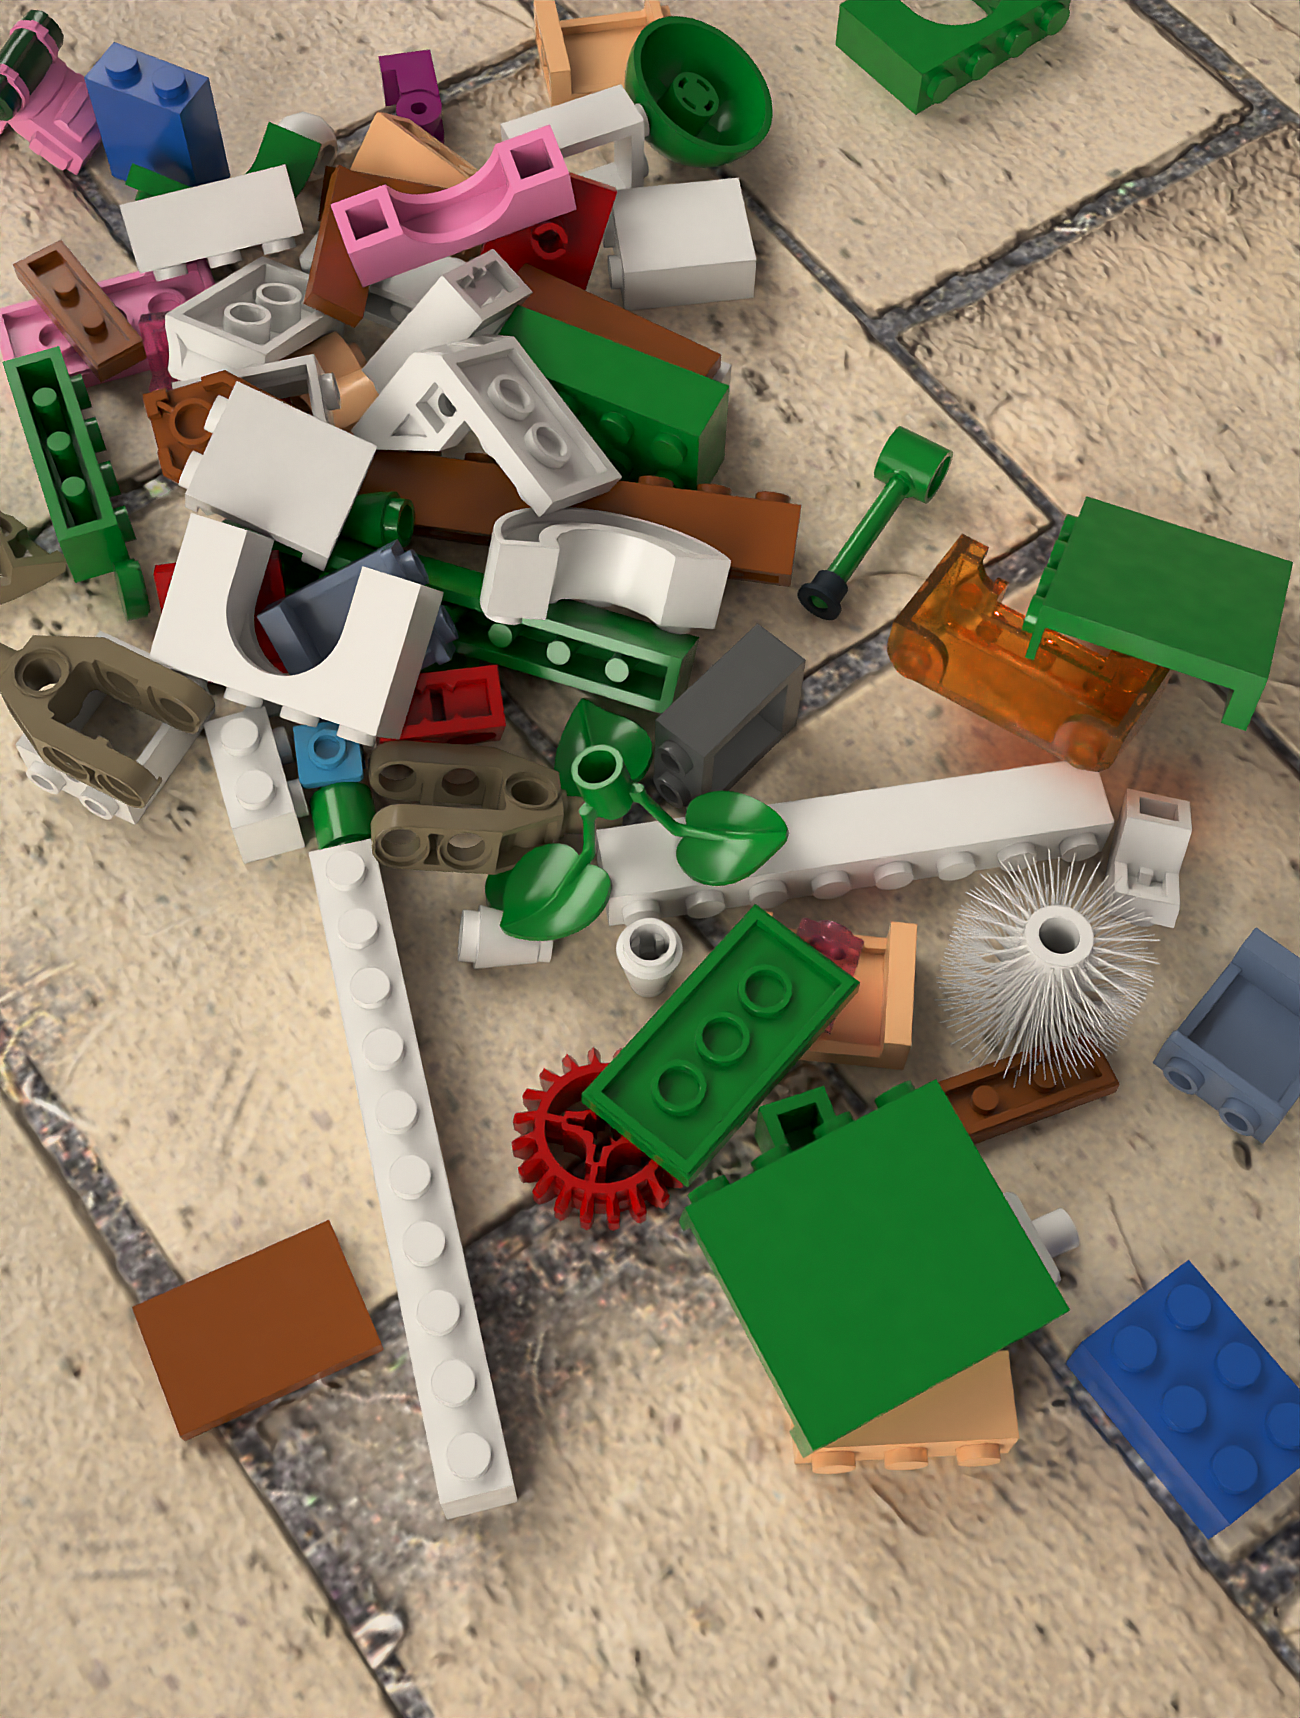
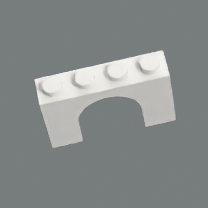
M191 513L148 659L171 668V670L196 682L205 690L208 681L226 686L223 698L261 709L263 699L283 705L280 717L311 727H317L320 718L340 724L337 736L359 744L374 747L377 737L400 739L444 592L362 566L341 638L334 650L323 662L313 669L288 676L274 667L266 658L257 641L254 627L255 605L275 539Z

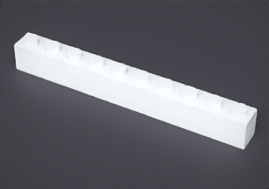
M371 839L309 852L440 1505L448 1520L518 1502L379 863L372 854Z

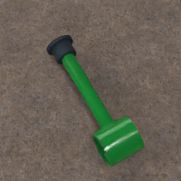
M902 426L894 430L883 447L874 470V478L886 485L827 570H820L811 583L803 584L798 590V599L806 610L824 620H835L842 610L840 602L848 592L846 583L904 498L913 497L925 504L929 503L946 477L952 462L953 451Z

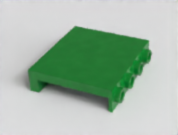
M1086 496L1078 517L1067 513L1058 540L1056 539L1047 567L1045 566L1036 593L1030 602L1021 631L1032 634L1025 658L1035 659L1047 628L1229 688L1221 723L1246 731L1269 678L1293 562Z
M937 1079L915 1089L911 1080L900 1083L885 1091L874 1100L878 1109L854 1120L850 1111L839 1114L824 1122L813 1131L817 1140L794 1152L788 1143L776 1146L750 1163L754 1170L753 1173L731 1184L725 1175H721L700 1185L687 1195L691 1204L684 1207L679 1224L683 1231L690 1228L795 1426L789 1432L803 1458L1050 1324L1070 1311Z

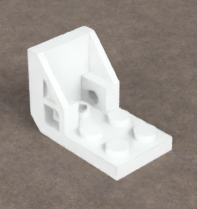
M484 334L413 352L351 430L355 436L376 445V450L441 451L457 446L466 434L473 430L479 438L482 448L496 460L515 485L520 498L535 511L539 518L607 493L622 478L513 336Z

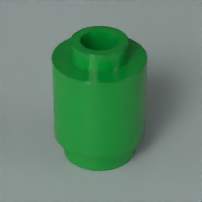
M338 782L320 787L311 796L309 805L319 850L371 839V821L376 814L372 791L367 785L359 782Z

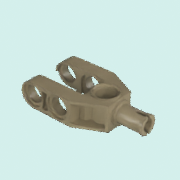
M32 635L23 649L18 651L0 643V694L10 714L42 761L62 773L134 808L141 809L146 806L162 783V777L159 776L156 779L139 762L114 750L110 740L100 735L94 740L66 726L67 723H70L79 715L87 695L94 690H99L155 719L190 734L198 732L215 708V702L212 697L196 682L105 637ZM56 684L50 689L39 691L44 686Z
M395 740L378 745L371 752L368 759L370 786L377 794L394 800L419 801L420 804L390 805L382 808L374 815L371 821L372 854L379 863L386 867L406 870L495 875L513 869L526 853L536 847L558 843L559 840L564 838L565 834L583 835V820L579 814V809L585 802L582 797L567 796L566 790L561 789L559 772L496 747ZM393 764L407 765L414 771L409 777L401 780L388 779L380 773L385 767ZM464 768L476 773V777L465 784L450 783L443 778L449 771ZM433 802L482 805V809L432 806ZM598 817L595 820V831L622 826L623 817L614 820ZM395 829L411 830L418 835L413 841L406 844L390 843L384 839L388 832ZM461 833H472L482 838L477 845L469 848L455 847L449 843L451 838Z

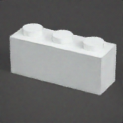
M286 165L119 205L139 273L153 271L156 282L189 274L186 262L206 257L210 268L242 261L240 249L259 244L262 245L264 255L295 248L294 236L304 233Z

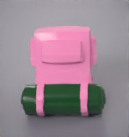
M30 10L19 22L14 24L10 30L9 39L0 51V136L10 124L18 134L30 142L29 148L37 155H41L62 171L67 169L77 176L99 147L102 138L84 76L67 67L66 63L58 57V51L63 45L64 35L59 25L45 12Z

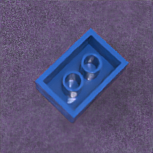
M1189 1259L1083 1340L1065 1362L1208 1540L1230 1526L1300 1468V1389Z

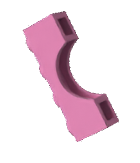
M550 124L495 144L490 158L479 171L467 180L448 189L428 194H406L398 192L385 184L330 204L348 255L362 287L576 210L570 175Z

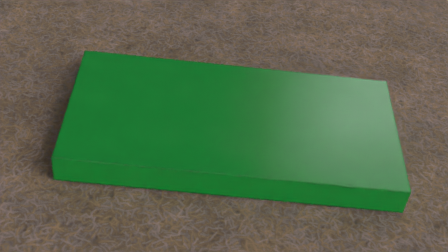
M755 904L581 1094L582 1103L688 1188L858 993L860 982Z

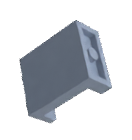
M396 539L268 604L257 615L290 676L313 669L323 662L336 647L347 620L362 566L421 585L429 583L426 570L413 549L404 552L399 540ZM443 605L439 607L421 669L436 662L442 665L450 661L456 650L452 641L459 638L458 632ZM320 718L318 723L329 722V721Z
M1256 927L1215 983L1179 1028L1168 1037L1154 1059L1153 1064L1163 1070L1165 1078L1175 1088L1186 1094L1197 1095L1216 1109L1222 1121L1232 1130L1245 1136H1253L1262 1144L1280 1124L1300 1096V958Z

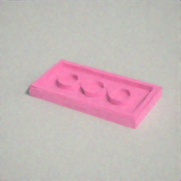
M206 258L186 262L189 274L156 282L153 271L141 274L137 271L96 282L146 342L150 354L149 358L102 383L169 364V344L165 330V314L215 285ZM35 299L0 308V349L4 361L59 346L70 376L81 374L86 388L102 384Z

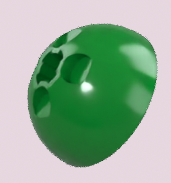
M669 16L659 18L649 23L641 31L628 57L624 88L634 104H641L645 110L649 122V135L644 137V140L655 151L681 165L711 168L726 165L744 157L762 142L769 132L772 123V100L762 73L741 46L719 29L688 17Z

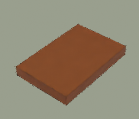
M330 1220L132 1307L179 1436L184 1442L384 1350Z

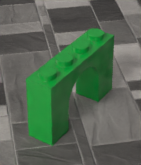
M846 0L839 6L835 45L911 112L917 115L935 103H942L953 92L973 80L982 79L990 70L1008 59L1020 56L1028 47L1048 35L1052 36L1058 33L1068 21L1071 0H972L988 16L979 21L963 25H947L927 20L916 14L900 0Z

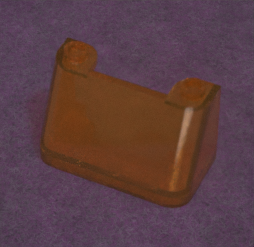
M961 534L894 620L887 642V653L894 668L905 678L923 685L1057 756L1077 769L1093 772L1109 769L1149 720L1174 670L1111 650L1108 657H1105L1047 628L1035 659L1025 658L1032 634L1021 631L1025 615L1002 604L1009 582L999 577L993 582L987 575L983 565V560L987 555L989 547Z

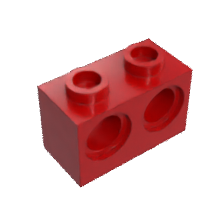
M497 664L420 673L400 739L377 737V746L395 740L461 745L500 741L506 727Z

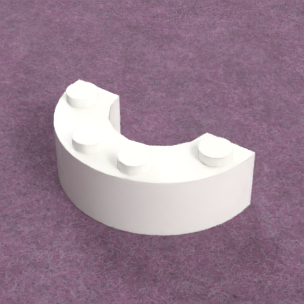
M566 507L539 518L532 508H525L501 516L494 524L480 595V605L488 619L507 625L520 624L523 618L546 620L549 604L556 603L560 599H580L587 604L598 607H610L614 604L628 608L648 617L655 622L658 628L670 633L687 634L690 633L691 628L715 629L731 560L715 548L694 537L646 520L611 512Z

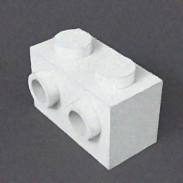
M261 706V709L254 708L205 721L203 724L230 825L244 864L305 847L297 818L309 815L299 778L286 781L282 765L293 763L294 760L284 726L271 729L265 706Z

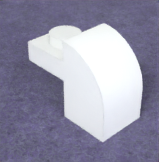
M1126 789L1109 853L1105 878L1108 875L1109 877L1104 882L1103 893L1121 876L1123 877L1102 897V902L1115 890L1117 891L1103 905L1112 904L1124 894L1130 892L1109 907V911L1140 894L1141 896L1123 905L1112 915L1119 916L1135 908L1121 916V918L1125 919L1145 912L1125 921L1129 922L1154 916V918L1130 924L1142 927L1157 924L1174 928L1181 906L1179 872L1192 833L1190 801Z

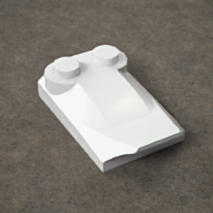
M261 256L165 314V330L169 344V364L167 370L171 377L182 381L223 370L232 371L276 362L308 343L334 331L343 338L344 323L303 304L309 274Z

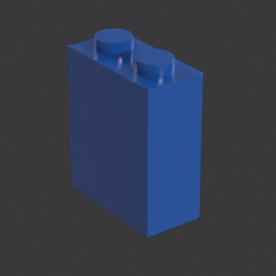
M113 42L84 77L112 176L126 181L131 165L134 163L190 187L228 179L231 175L209 77Z

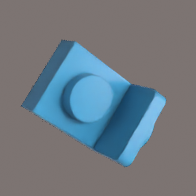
M329 721L318 723L317 727L307 725L293 726L300 784L304 789L325 787L338 782H360L363 780V769H366L363 744L337 736L340 724Z

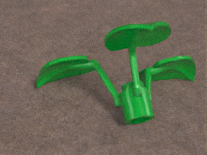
M582 698L573 710L561 735L556 752L554 770L559 772L561 789L566 790L567 796H579L585 802L579 809V814L583 820V850L578 855L571 846L552 843L536 847L526 853L516 863L507 878L503 898V915L499 926L506 935L529 941H548L575 934L595 921L605 909L612 890V882L608 873L604 869L590 864L596 855L595 820L598 817L607 820L621 818L629 812L633 802L639 803L672 835L683 837L676 850L679 866L692 880L704 885L725 886L749 877L784 846L788 839L789 830L781 816L763 802L743 793L722 790L708 792L695 797L687 807L685 815L686 824L676 822L646 793L644 786L638 783L648 772L654 756L653 744L647 732L634 721L606 711Z

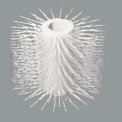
M1049 849L1052 886L1050 906L1048 902L1049 884L1048 886L1046 885L1044 863L1046 901L1034 857L1033 861L1038 885L1024 852L1023 855L1039 893L1040 909L1037 905L1029 870L1027 872L1033 899L1019 865L1018 869L1024 884L1020 882L1011 864L1008 862L1018 882L1001 860L999 861L1011 876L1019 897H1016L1005 876L1003 877L1014 897L996 874L994 875L1005 890L988 873L987 875L997 886L981 873L980 875L999 890L1010 912L991 887L990 889L1002 906L984 887L982 888L994 901L978 888L976 889L987 899L971 889L970 891L982 899L965 892L988 904L998 920L979 900L977 901L989 914L972 900L971 902L982 912L968 903L965 904L977 912L961 905L963 908L973 912V914L961 909L958 910L968 914H957L974 926L957 918V920L969 927L954 922L962 926V928L953 926V928L960 932L953 931L958 936H950L958 939L960 942L949 939L948 941H952L956 945H948L957 950L945 949L959 955L944 953L964 959L944 956V958L952 962L941 961L955 967L940 966L962 972L940 971L966 974L943 976L966 978L948 980L936 977L946 980V982L950 981L957 984L936 983L953 985L952 987H938L939 989H963L942 994L975 992L948 999H934L935 1001H960L957 1003L940 1004L938 1006L971 1003L943 1010L949 1011L965 1007L964 1009L966 1010L950 1015L951 1017L982 1006L970 1015L939 1022L943 1023L961 1019L959 1020L961 1022L946 1027L947 1029L977 1018L971 1024L955 1033L994 1014L969 1034L951 1043L952 1045L992 1024L960 1049L977 1037H979L978 1041L990 1028L999 1023L972 1051L974 1052L999 1028L993 1038L968 1064L994 1040L985 1052L986 1055L1000 1037L980 1064L981 1066L1009 1031L994 1065L995 1067L1018 1030L1019 1034L1003 1078L1006 1076L1013 1056L1022 1039L1020 1052L1023 1051L1019 1077L1025 1049L1024 1065L1030 1043L1029 1085L1031 1080L1033 1038L1035 1047L1034 1073H1036V1064L1038 1066V1063H1036L1038 1033H1040V1062L1042 1051L1044 1079L1046 1080L1043 1040L1055 1085L1048 1030L1050 1031L1059 1066L1058 1071L1060 1070L1059 1074H1062L1056 1043L1070 1077L1071 1074L1066 1064L1067 1058L1080 1079L1064 1049L1062 1033L1076 1066L1077 1063L1072 1053L1073 1047L1086 1068L1075 1045L1094 1069V1066L1082 1051L1083 1049L1094 1060L1080 1032L1099 1057V1053L1088 1037L1106 1056L1108 1055L1098 1046V1043L1113 1054L1100 1041L1114 1050L1116 1049L1104 1040L1118 1047L1120 1046L1113 1043L1103 1032L1109 1034L1118 1043L1119 1041L1104 1028L1124 1039L1111 1029L1126 1036L1117 1028L1128 1031L1121 1025L1129 1028L1130 1026L1119 1020V1018L1133 1024L1125 1017L1134 1019L1128 1013L1137 1015L1129 1009L1139 1012V1010L1126 1003L1141 1007L1136 1002L1143 1003V1001L1137 997L1139 996L1145 1000L1146 998L1133 991L1147 995L1131 987L1147 989L1126 983L1142 985L1145 983L1153 987V985L1141 980V978L1154 982L1136 974L1153 976L1131 970L1151 971L1128 968L1147 967V965L1118 964L1141 962L1142 960L1160 965V963L1142 959L1158 958L1133 955L1154 953L1126 952L1148 949V947L1116 950L1141 944L1140 942L1116 948L1115 945L1126 941H1161L1157 939H1132L1155 936V934L1123 937L1144 932L1147 929L1114 936L1139 926L1136 925L1106 936L1124 924L1154 918V916L1120 923L1145 913L1142 912L1114 922L1117 918L1135 909L1133 908L1094 928L1123 905L1138 898L1141 894L1101 914L1130 893L1127 892L1090 918L1117 890L1091 912L1096 903L1123 877L1121 876L1096 900L1103 890L1101 889L1086 908L1109 877L1108 875L1080 912H1078L1089 890L1088 888L1094 878V874L1101 863L1099 862L1074 908H1070L1085 867L1084 863L1067 903L1076 854L1074 853L1069 880L1070 866L1068 867L1063 896L1064 880L1062 882L1060 897V857H1058L1055 901L1054 871L1052 876ZM1017 886H1018L1019 889L1022 891V893L1025 895L1026 902H1027V907H1028V912H1027V910H1026V908H1025V905H1024V903H1023V901H1022V898H1021V896H1020V893H1019V891H1018ZM1003 895L1011 901L1014 908L1013 912ZM1028 901L1030 902V904L1032 905V907H1033V909H1034V913H1033L1032 915H1031V911H1030V907H1029ZM1014 904L1020 909L1022 919L1019 918ZM992 907L998 910L1004 923L1001 921V919L998 917V915L995 913ZM1000 911L1007 915L1010 925L1006 923ZM963 916L970 917V918H971L974 922H976L979 926H977L976 924L972 923L971 921H969L968 919H966V918L963 917ZM1009 917H1010V918L1013 920V922L1016 924V927L1012 926ZM1101 918L1096 924H1094V925L1091 927L1090 924H1091L1093 921H1095V920ZM974 919L979 920L987 928V930ZM982 921L987 922L992 931ZM989 923H993V924H994V926H995V928L997 929V931H998L1000 937L998 936V934L995 932V930L992 928V926H991ZM996 925L1002 928L1005 937H1002ZM1115 927V928H1113V929H1111V930H1109V931L1103 933L1102 935H1100V936L1094 938V936H1095L1097 933H1099L1101 930ZM987 939H995L1005 949L995 950ZM1107 941L1097 947L1093 946L1095 943ZM1110 941H1121L1116 944L1101 948L1103 945L1107 944ZM1103 954H1114L1103 959L1098 958ZM995 955L1001 962L990 963L981 957ZM1116 955L1126 956L1114 960L1108 959ZM1129 957L1138 959L1137 961L1109 963ZM961 964H979V965L963 966V965H961ZM984 966V967H980V968H976V969H972V970L968 968V967ZM1096 967H1106L1101 970L1096 969ZM1110 967L1117 969V970L1109 971V972H1105V973H1101V972H1100V971H1103V970L1108 969V968H1110ZM989 968L979 973L975 972V970ZM990 970L994 971L988 975L981 974ZM1116 971H1121V972L1125 973V974L1104 975V974H1108V973H1112V972H1116ZM1129 975V976H1131V977H1133V978L1112 977V976ZM978 979L966 983L956 982L960 980ZM1090 979L1106 980L1108 983L1094 985ZM1117 979H1137V980H1139V981H1141V982H1143V983L1131 982V981H1124V980H1117ZM987 980V981L981 982V983H979V984H976V985H974V986H973V985H969V983L975 984V983H977V982H979V981ZM992 982L991 984L985 987H977L981 984ZM993 984L998 985V986H996V987H989V986H991V985H993ZM1107 984H1112V985H1113V986H1110V987H1099V986H1103V985H1107ZM1107 988H1117L1118 990H1108ZM1083 991L1097 992L1103 1001H1092ZM1109 991H1120V992H1122V993L1109 992ZM983 992V993H981V994H978V995H975V996H973V997H970V996H972V995L975 994V993ZM993 994H998L992 999H985ZM966 995L970 997L968 999H952ZM984 995V996H983L982 998H980V999H972V998H975V997ZM1121 998L1131 1000V1001H1133L1134 1003L1128 1002V1001L1123 1000V999H1121ZM998 1002V1004H996V1005H995L994 1007H992L991 1009H989V1010H987V1011L979 1012V1011H981V1010H983V1009H985V1008L991 1006L992 1004ZM1077 1003H1083L1087 1013H1085ZM1085 1003L1088 1004L1094 1016L1089 1014V1011ZM1093 1009L1096 1011V1013L1099 1015V1017H1097V1016L1095 1015ZM1073 1013L1077 1014L1080 1024L1075 1021ZM1001 1014L1000 1017L991 1021L996 1015ZM1079 1015H1081V1017H1082V1019L1084 1020L1086 1026L1088 1027L1090 1033L1088 1032L1087 1028L1083 1027V1024H1082V1022H1081V1019H1080V1016H1079ZM1060 1018L1064 1019L1066 1027L1064 1026ZM1086 1020L1089 1022V1024L1092 1026L1096 1033H1092ZM1068 1022L1071 1026L1075 1038L1068 1030ZM1072 1024L1074 1025V1027H1075V1029H1076V1033H1077L1078 1038H1079V1036H1080V1038L1082 1039V1041H1083L1084 1045L1086 1046L1088 1052H1087L1086 1049L1079 1043ZM1055 1025H1057V1029H1058V1033H1059V1036H1060V1040H1059L1058 1035H1057L1056 1032H1055V1028H1054ZM1095 1027H1096L1106 1038L1100 1036V1034L1097 1032V1030L1095 1029ZM1018 1070L1016 1071L1015 1082H1014V1087H1013V1088H1015Z

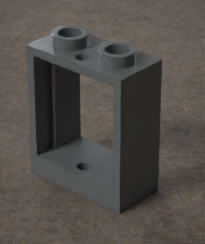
M759 624L753 627L655 719L654 783L660 795L676 808L684 806L687 809L689 803L699 795L713 791H729L797 725L806 660Z

